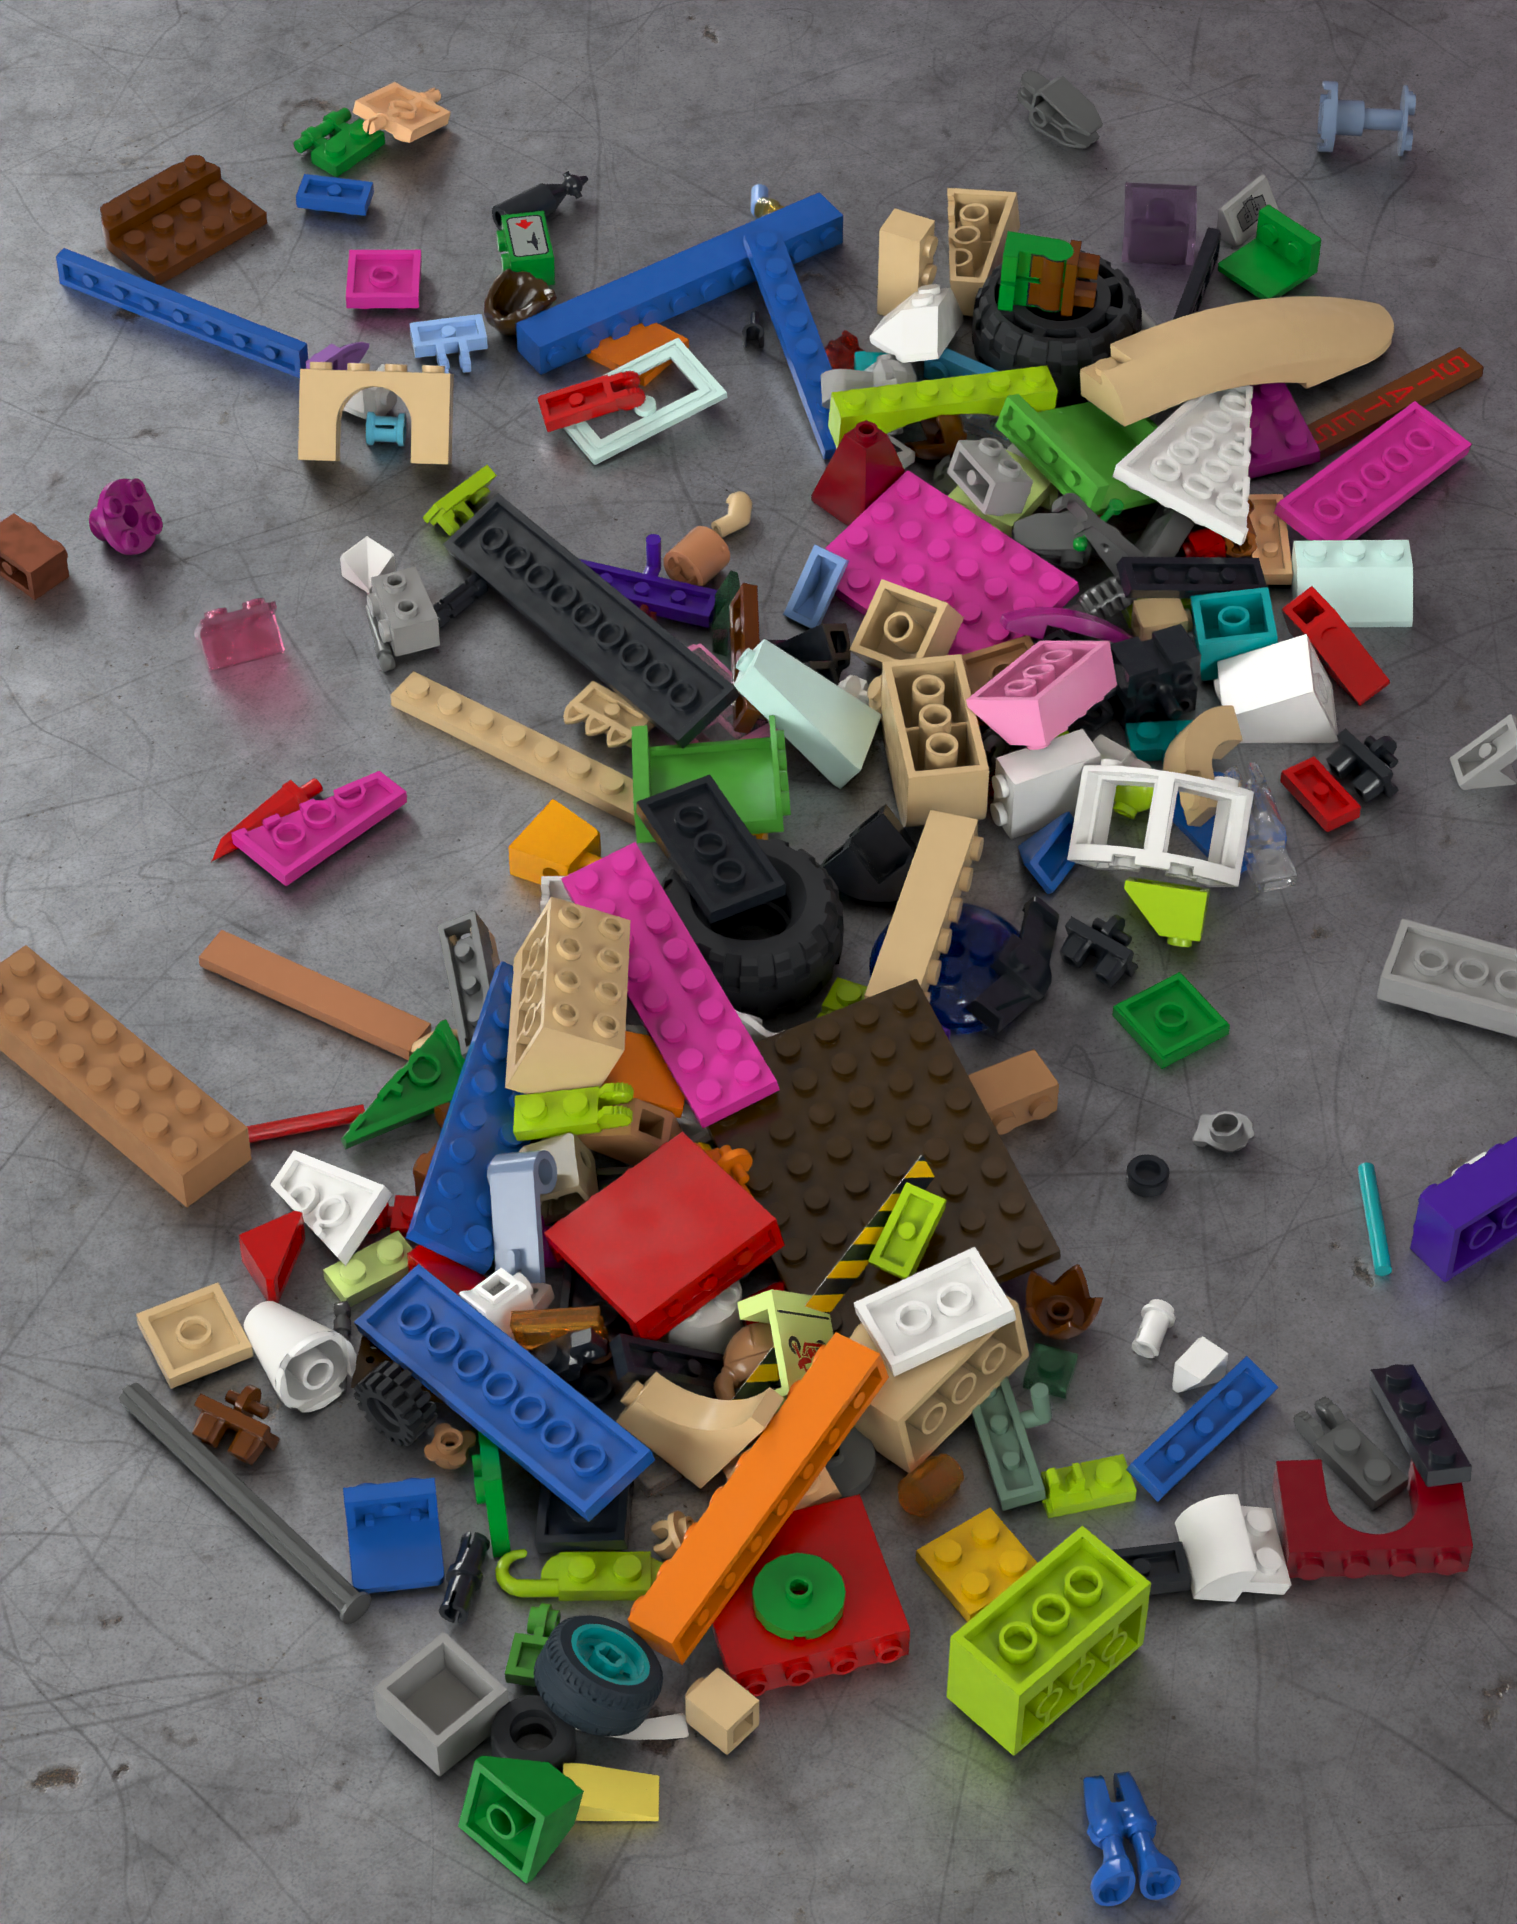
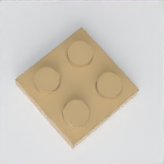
M218 1282L136 1314L138 1326L170 1389L253 1357L252 1345Z

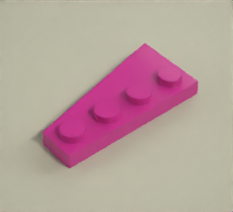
M377 771L334 789V796L327 799L315 801L313 798L299 804L300 810L289 815L280 817L277 813L263 819V825L247 832L244 827L232 832L233 844L283 885L288 886L407 803V794L404 789L385 774Z

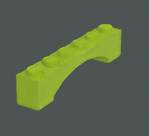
M1046 365L831 392L828 427L837 448L843 436L855 428L858 423L865 420L875 423L880 430L888 434L908 424L940 415L988 414L1000 416L1007 396L1019 394L1036 412L1055 409L1058 390Z

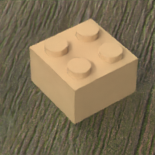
M881 579L850 651L866 664L882 669V662L945 656L951 648L964 617L944 601Z

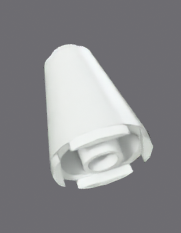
M265 1301L256 1305L245 1319V1334L278 1398L290 1409L291 1407L298 1408L301 1412L309 1413L326 1407L341 1395L344 1389L339 1387L340 1383L344 1381L347 1374L352 1377L356 1369V1353L352 1344L342 1334L274 1301Z

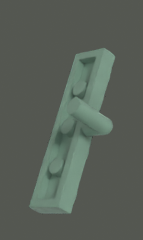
M1008 1376L971 1413L1003 1511L1046 1499L1045 1488L1025 1429L1047 1424L1052 1418L1047 1385L1044 1383L1034 1384L1030 1390L1033 1409L1019 1412Z

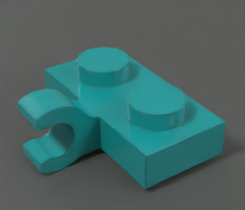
M1193 720L1126 723L1125 739L1127 749L1132 751L1137 759L1142 761L1162 760L1163 765L1169 744Z

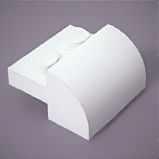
M1225 1494L1210 1497L1191 1505L1175 1521L1179 1541L1183 1543L1190 1572L1193 1599L1236 1602L1242 1592L1284 1595L1291 1586L1271 1508L1241 1506L1238 1494Z

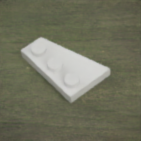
M295 1150L271 1183L274 1190L294 1211L303 1212V1221L345 1266L393 1195L382 1184Z

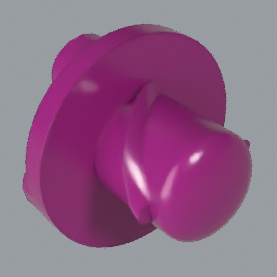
M123 478L108 483L99 495L97 506L92 509L89 515V527L93 535L101 541H107L116 551L125 555H135L148 550L153 544L156 534H159L163 528L162 519L156 513L153 501L147 493L144 483L137 478Z

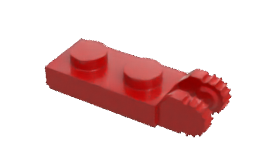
M630 370L611 376L607 374L540 395L537 399L547 432L619 411L618 409L628 411L634 409V407L638 408V406H641L646 401L645 393L639 387L641 380L638 373Z

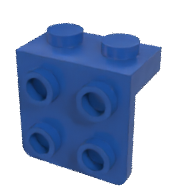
M408 1478L399 1482L382 1484L362 1483L355 1487L343 1488L352 1584L356 1590L371 1594L439 1586L444 1582L445 1573L435 1478Z

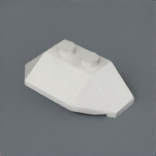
M938 284L919 287L918 292L913 293L883 317L870 335L871 344L885 353L894 354L901 363L939 359L964 322L962 311L952 289H940Z

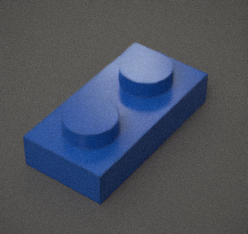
M304 174L296 194L297 208L316 211L322 210L366 216L374 194L373 182Z

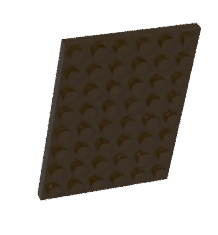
M917 979L755 1042L759 1052L777 1080L780 1090L706 1127L716 1148H721L724 1145H730L732 1150L744 1148L752 1156L753 1163L749 1171H747L750 1179L745 1185L754 1199L777 1220L785 1246L769 1258L780 1281L783 1282L786 1292L813 1295L921 1155H923L934 1174V1179L926 1188V1191L946 1199L947 1203L915 1274L973 1247L977 1249L998 1284L1061 1259L1060 1249ZM868 1263L830 1313L833 1335L837 1332L850 1338L856 1327L862 1323L856 1314L854 1302L903 1279Z

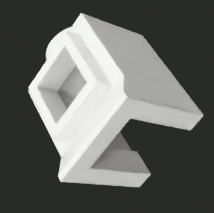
M500 1268L472 1290L459 1292L460 1297L507 1335L537 1314L531 1295L534 1293L533 1288L527 1278L519 1272L512 1276Z

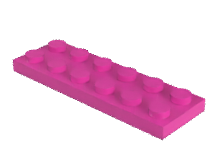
M1414 401L1280 500L1276 505L1274 514L1309 541L1355 540L1468 455L1472 443Z

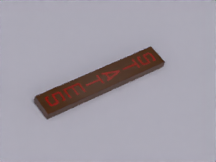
M1458 347L1308 424L1307 426L1320 449V460L1370 435L1414 401L1424 407L1482 377L1484 366L1461 347Z

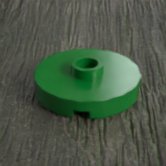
M803 1553L782 1555L765 1564L755 1577L752 1591L756 1618L766 1630L781 1638L794 1640V1636H806V1640L814 1639L832 1630L843 1615L846 1597L842 1576L833 1565L816 1555ZM800 1590L806 1593L802 1595H796L792 1592Z

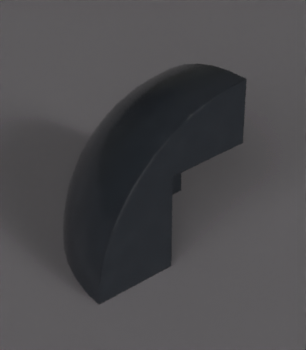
M846 623L820 624L788 640H767L837 686L840 683L841 672L850 665V639Z
M885 804L849 835L850 838L835 851L831 852L821 864V867L825 868L828 875L832 877L839 891L857 899L871 902L898 901L917 849L903 825L887 804Z

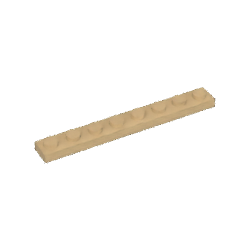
M414 671L390 694L391 706L635 826L632 778Z

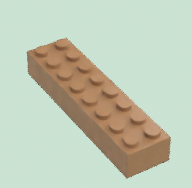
M27 945L0 962V1050L188 1208L252 1160L247 1126Z

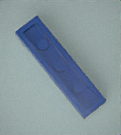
M1246 1356L1141 1453L1126 1470L1159 1502L1278 1389V1386Z

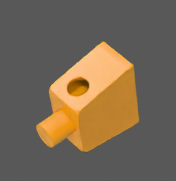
M554 799L547 804L508 847L510 874L540 885L541 876H567L601 859L599 831Z

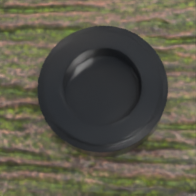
M1149 1154L1139 1155L1133 1158L1127 1166V1187L1134 1194L1141 1197L1158 1196L1168 1186L1169 1167L1163 1159Z

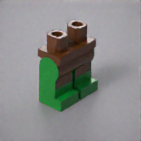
M1008 231L1003 253L998 310L1013 311V305L1039 307L1047 312L1061 311V315L1072 316L1073 306L1094 308L1097 283L1078 281V278L1097 280L1101 255L1081 252L1082 241L1071 240L1069 244L1061 239Z

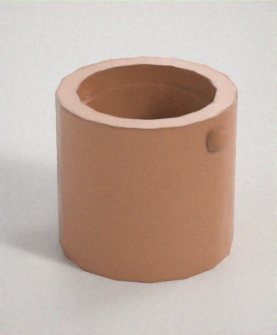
M697 526L666 553L663 558V564L671 580L704 587L728 565L730 551L723 538L714 530L705 526Z

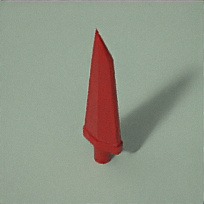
M313 778L301 787L297 786L292 780L283 784L282 788L220 839L212 861L239 849L233 844L232 832L244 827L248 832L262 826L263 819L277 813L280 817H284L300 810L299 804L312 799L323 791L321 783L316 778Z

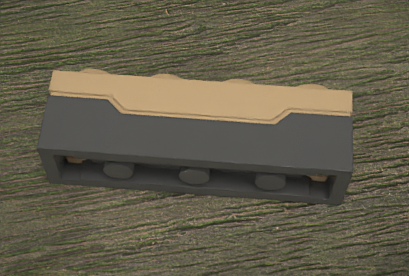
M476 911L437 925L461 1055L464 1059L466 1058L495 969L500 964L495 937L488 930V927ZM471 933L472 937L469 936L464 939H461V936L464 934Z

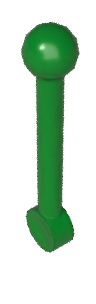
M1117 498L1111 499L1108 503L1107 511L1100 518L1107 522L1112 515H1119L1124 507L1123 502ZM1085 535L1077 537L1073 541V548L1078 552L1086 550L1089 540Z

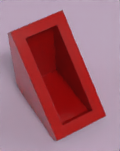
M292 1211L238 1235L242 1262L266 1301L279 1303L305 1242L303 1212Z

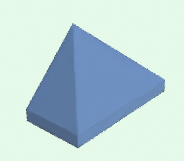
M814 544L783 615L811 629L820 625L849 560Z

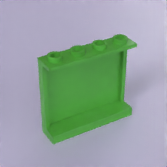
M769 715L770 737L690 743L684 749L679 745L649 747L647 725L632 726L633 807L637 843L656 842L636 813L637 801L707 775H711L751 834L784 832L783 816L791 815L784 730H776L775 715Z

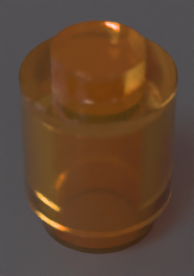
M941 1453L938 1456L928 1457L899 1481L897 1486L899 1503L911 1515H917L922 1518L929 1517L959 1492L960 1484L964 1481L963 1470L958 1462L947 1454Z

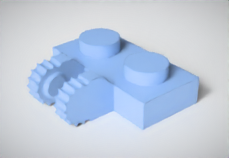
M482 314L409 323L415 358L436 356L438 366H445V373H449L450 369L449 359L446 354L459 353L460 368L465 373L471 372L469 352L488 349Z

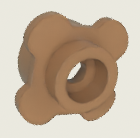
M448 1423L437 1425L434 1428L435 1436L432 1442L424 1448L425 1457L430 1461H435L438 1466L444 1469H457L464 1466L469 1457V1448L476 1444L475 1434L470 1430L462 1432L454 1429ZM449 1443L454 1444V1446L448 1447L446 1445Z

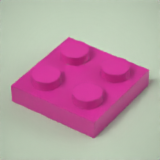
M421 249L349 250L346 308H419L422 266Z

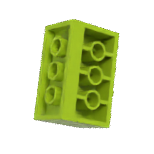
M1082 1525L950 1637L946 1697L1015 1756L1143 1645L1151 1582Z

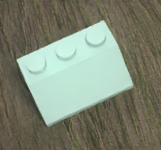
M1409 540L1294 541L1291 559L1293 600L1313 586L1336 610L1348 627H1412L1413 563Z

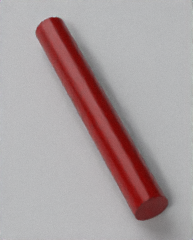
M360 1104L247 1126L249 1142L252 1143L351 1124L360 1113L363 1114L365 1112L364 1105Z

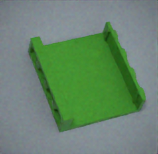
M1019 394L1007 396L996 427L1063 495L1066 493L1076 494L1096 515L1104 514L1107 511L1108 503L1113 498L1123 502V509L1158 502L1140 491L1129 488L1125 483L1113 477L1116 465L1158 428L1149 417L1124 427L1091 402L1036 412Z

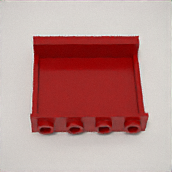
M683 1132L669 1142L662 1144L643 1161L625 1171L621 1177L600 1192L592 1195L588 1201L566 1217L558 1220L551 1228L544 1232L552 1255L557 1262L565 1259L629 1323L635 1337L655 1341L659 1340L785 1246L776 1218Z
M860 1494L794 1510L712 1623L711 1629L727 1675L755 1697L775 1688L787 1685L801 1686L815 1678L830 1674L844 1675L858 1667L877 1662L883 1664L891 1663L898 1660L901 1656L909 1655L910 1627ZM793 1553L816 1555L831 1563L842 1576L846 1591L843 1615L834 1628L818 1638L806 1640V1636H794V1640L784 1639L766 1630L756 1618L752 1599L755 1577L765 1564L779 1556ZM797 1590L793 1591L792 1593L796 1595H802L806 1592Z

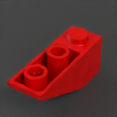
M1313 586L1309 587L1281 609L1289 633L1294 638L1307 634L1324 670L1359 706L1390 684L1388 677L1340 615Z

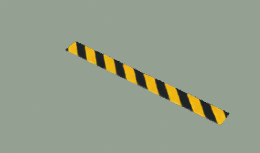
M923 1155L920 1156L812 1295L805 1307L830 1314L868 1265L870 1255L906 1182L926 1190L934 1179V1174ZM774 1346L732 1400L751 1398L764 1392L769 1387H774L780 1379Z

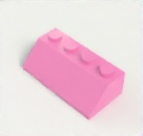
M1038 641L966 699L967 706L1009 745H1026V748L1029 750L1048 747L1055 737L1067 731L1068 726L1078 718L1086 715L1087 710L1094 704L1102 701L1104 696L1117 686L1110 641Z

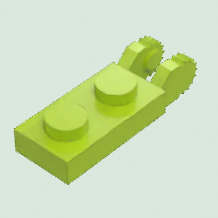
M617 1082L616 1084L606 1083L601 1088L598 1086L516 1095L513 1133L517 1141L552 1138L567 1133L575 1135L602 1132V1129L628 1126V1124L633 1122V1111L630 1110L631 1108H627V1106L617 1105L632 1101L634 1090L628 1083Z

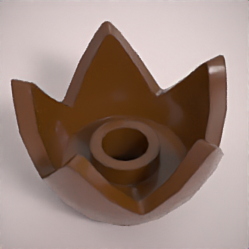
M960 414L940 415L919 421L927 440L906 442L904 445L913 450L916 457L924 460H942L948 455L952 458L958 440H966L967 432L963 431L964 423Z
M1079 1264L1072 1266L1055 1282L1049 1281L1032 1270L1026 1287V1307L1024 1310L1030 1323L1041 1334L1055 1340H1067L1083 1333L1092 1324L1098 1314L1103 1297H1090L1087 1280Z

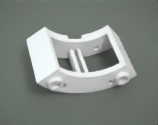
M1101 759L1100 765H1083L1067 860L1096 870L1140 872L1141 867L1166 870V877L1181 879L1207 887H1238L1254 792L1238 787L1239 781L1230 777L1217 776L1214 780L1169 771L1127 767L1125 763L1113 759ZM1117 785L1154 788L1144 849L1107 845ZM1177 791L1218 801L1208 861L1167 853Z

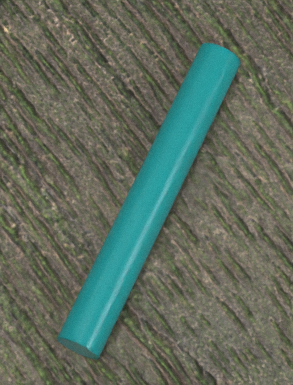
M1365 1162L1360 1164L1357 1169L1374 1271L1378 1276H1386L1392 1272L1375 1166L1372 1163Z

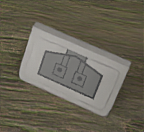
M1261 175L1219 208L1217 229H1220L1221 240L1234 247H1239L1256 233L1259 210L1268 204L1278 210L1266 176Z

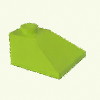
M1131 876L1125 880L1124 889L1158 935L1168 937L1167 944L1191 947L1192 941H1201L1210 888Z

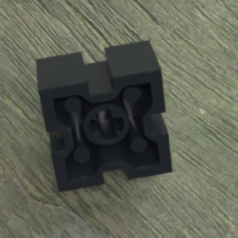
M1182 624L1152 632V639L1143 642L1137 636L1110 644L1117 686L1116 695L1107 701L1114 707L1115 717L1124 731L1126 723L1153 722L1157 715L1164 713L1166 718L1174 720L1196 709L1198 688L1194 681L1199 677L1201 654Z

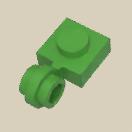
M541 1603L540 1607L532 1606L527 1623L528 1634L515 1632L505 1670L507 1683L536 1687L533 1675L536 1659L551 1632L560 1623L561 1619L560 1610H554L552 1604Z

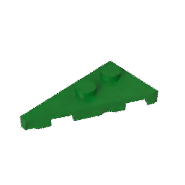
M446 1019L438 1023L431 1036L420 1048H417L412 1053L404 1067L399 1069L377 1094V1098L363 1114L360 1113L352 1122L350 1129L341 1138L345 1150L434 1113V1108L440 1104L451 1103L465 1059L461 1055L460 1045Z
M478 1431L480 1454L472 1455L477 1505L486 1504L493 1558L502 1557L511 1551L501 1461L498 1446Z

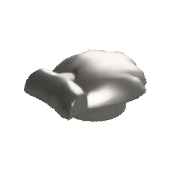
M1229 1110L1220 1111L1213 1116L1202 1113L1192 1142L1199 1147H1204L1208 1144L1223 1152L1238 1151L1246 1147L1247 1143L1254 1139V1123L1249 1120L1247 1115Z

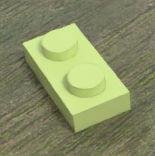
M396 1231L354 1253L346 1266L339 1261L323 1269L324 1280L341 1302L347 1301L350 1307L398 1283L409 1273L407 1253L413 1249L401 1233Z

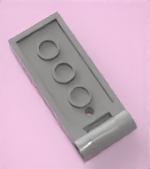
M1402 918L1380 977L1377 999L1517 1037V949Z

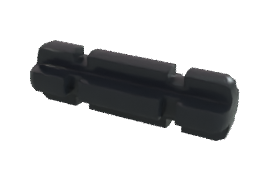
M477 573L470 575L464 580L465 584L460 583L433 605L438 617L439 628L450 621L449 617L454 618L472 604L475 599H478L488 591L487 582Z

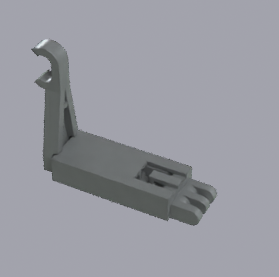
M1066 493L1052 504V512H1059L1066 507L1076 517L1078 524L1073 528L1074 535L1083 532L1115 576L1119 575L1116 564L1122 557H1175L1195 524L1185 515L1160 504L1138 541L1133 545L1099 518L1076 494Z

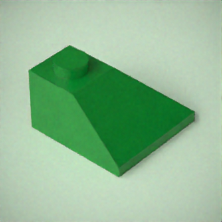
M480 1756L474 1762L458 1827L527 1884L534 1879L574 1826L584 1791L572 1779L565 1776L549 1762Z

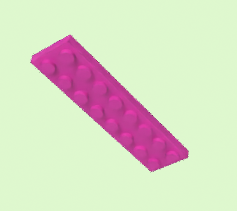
M636 842L561 878L563 886L573 903L631 920L627 998L653 1040L702 1128L780 1090L777 1080Z

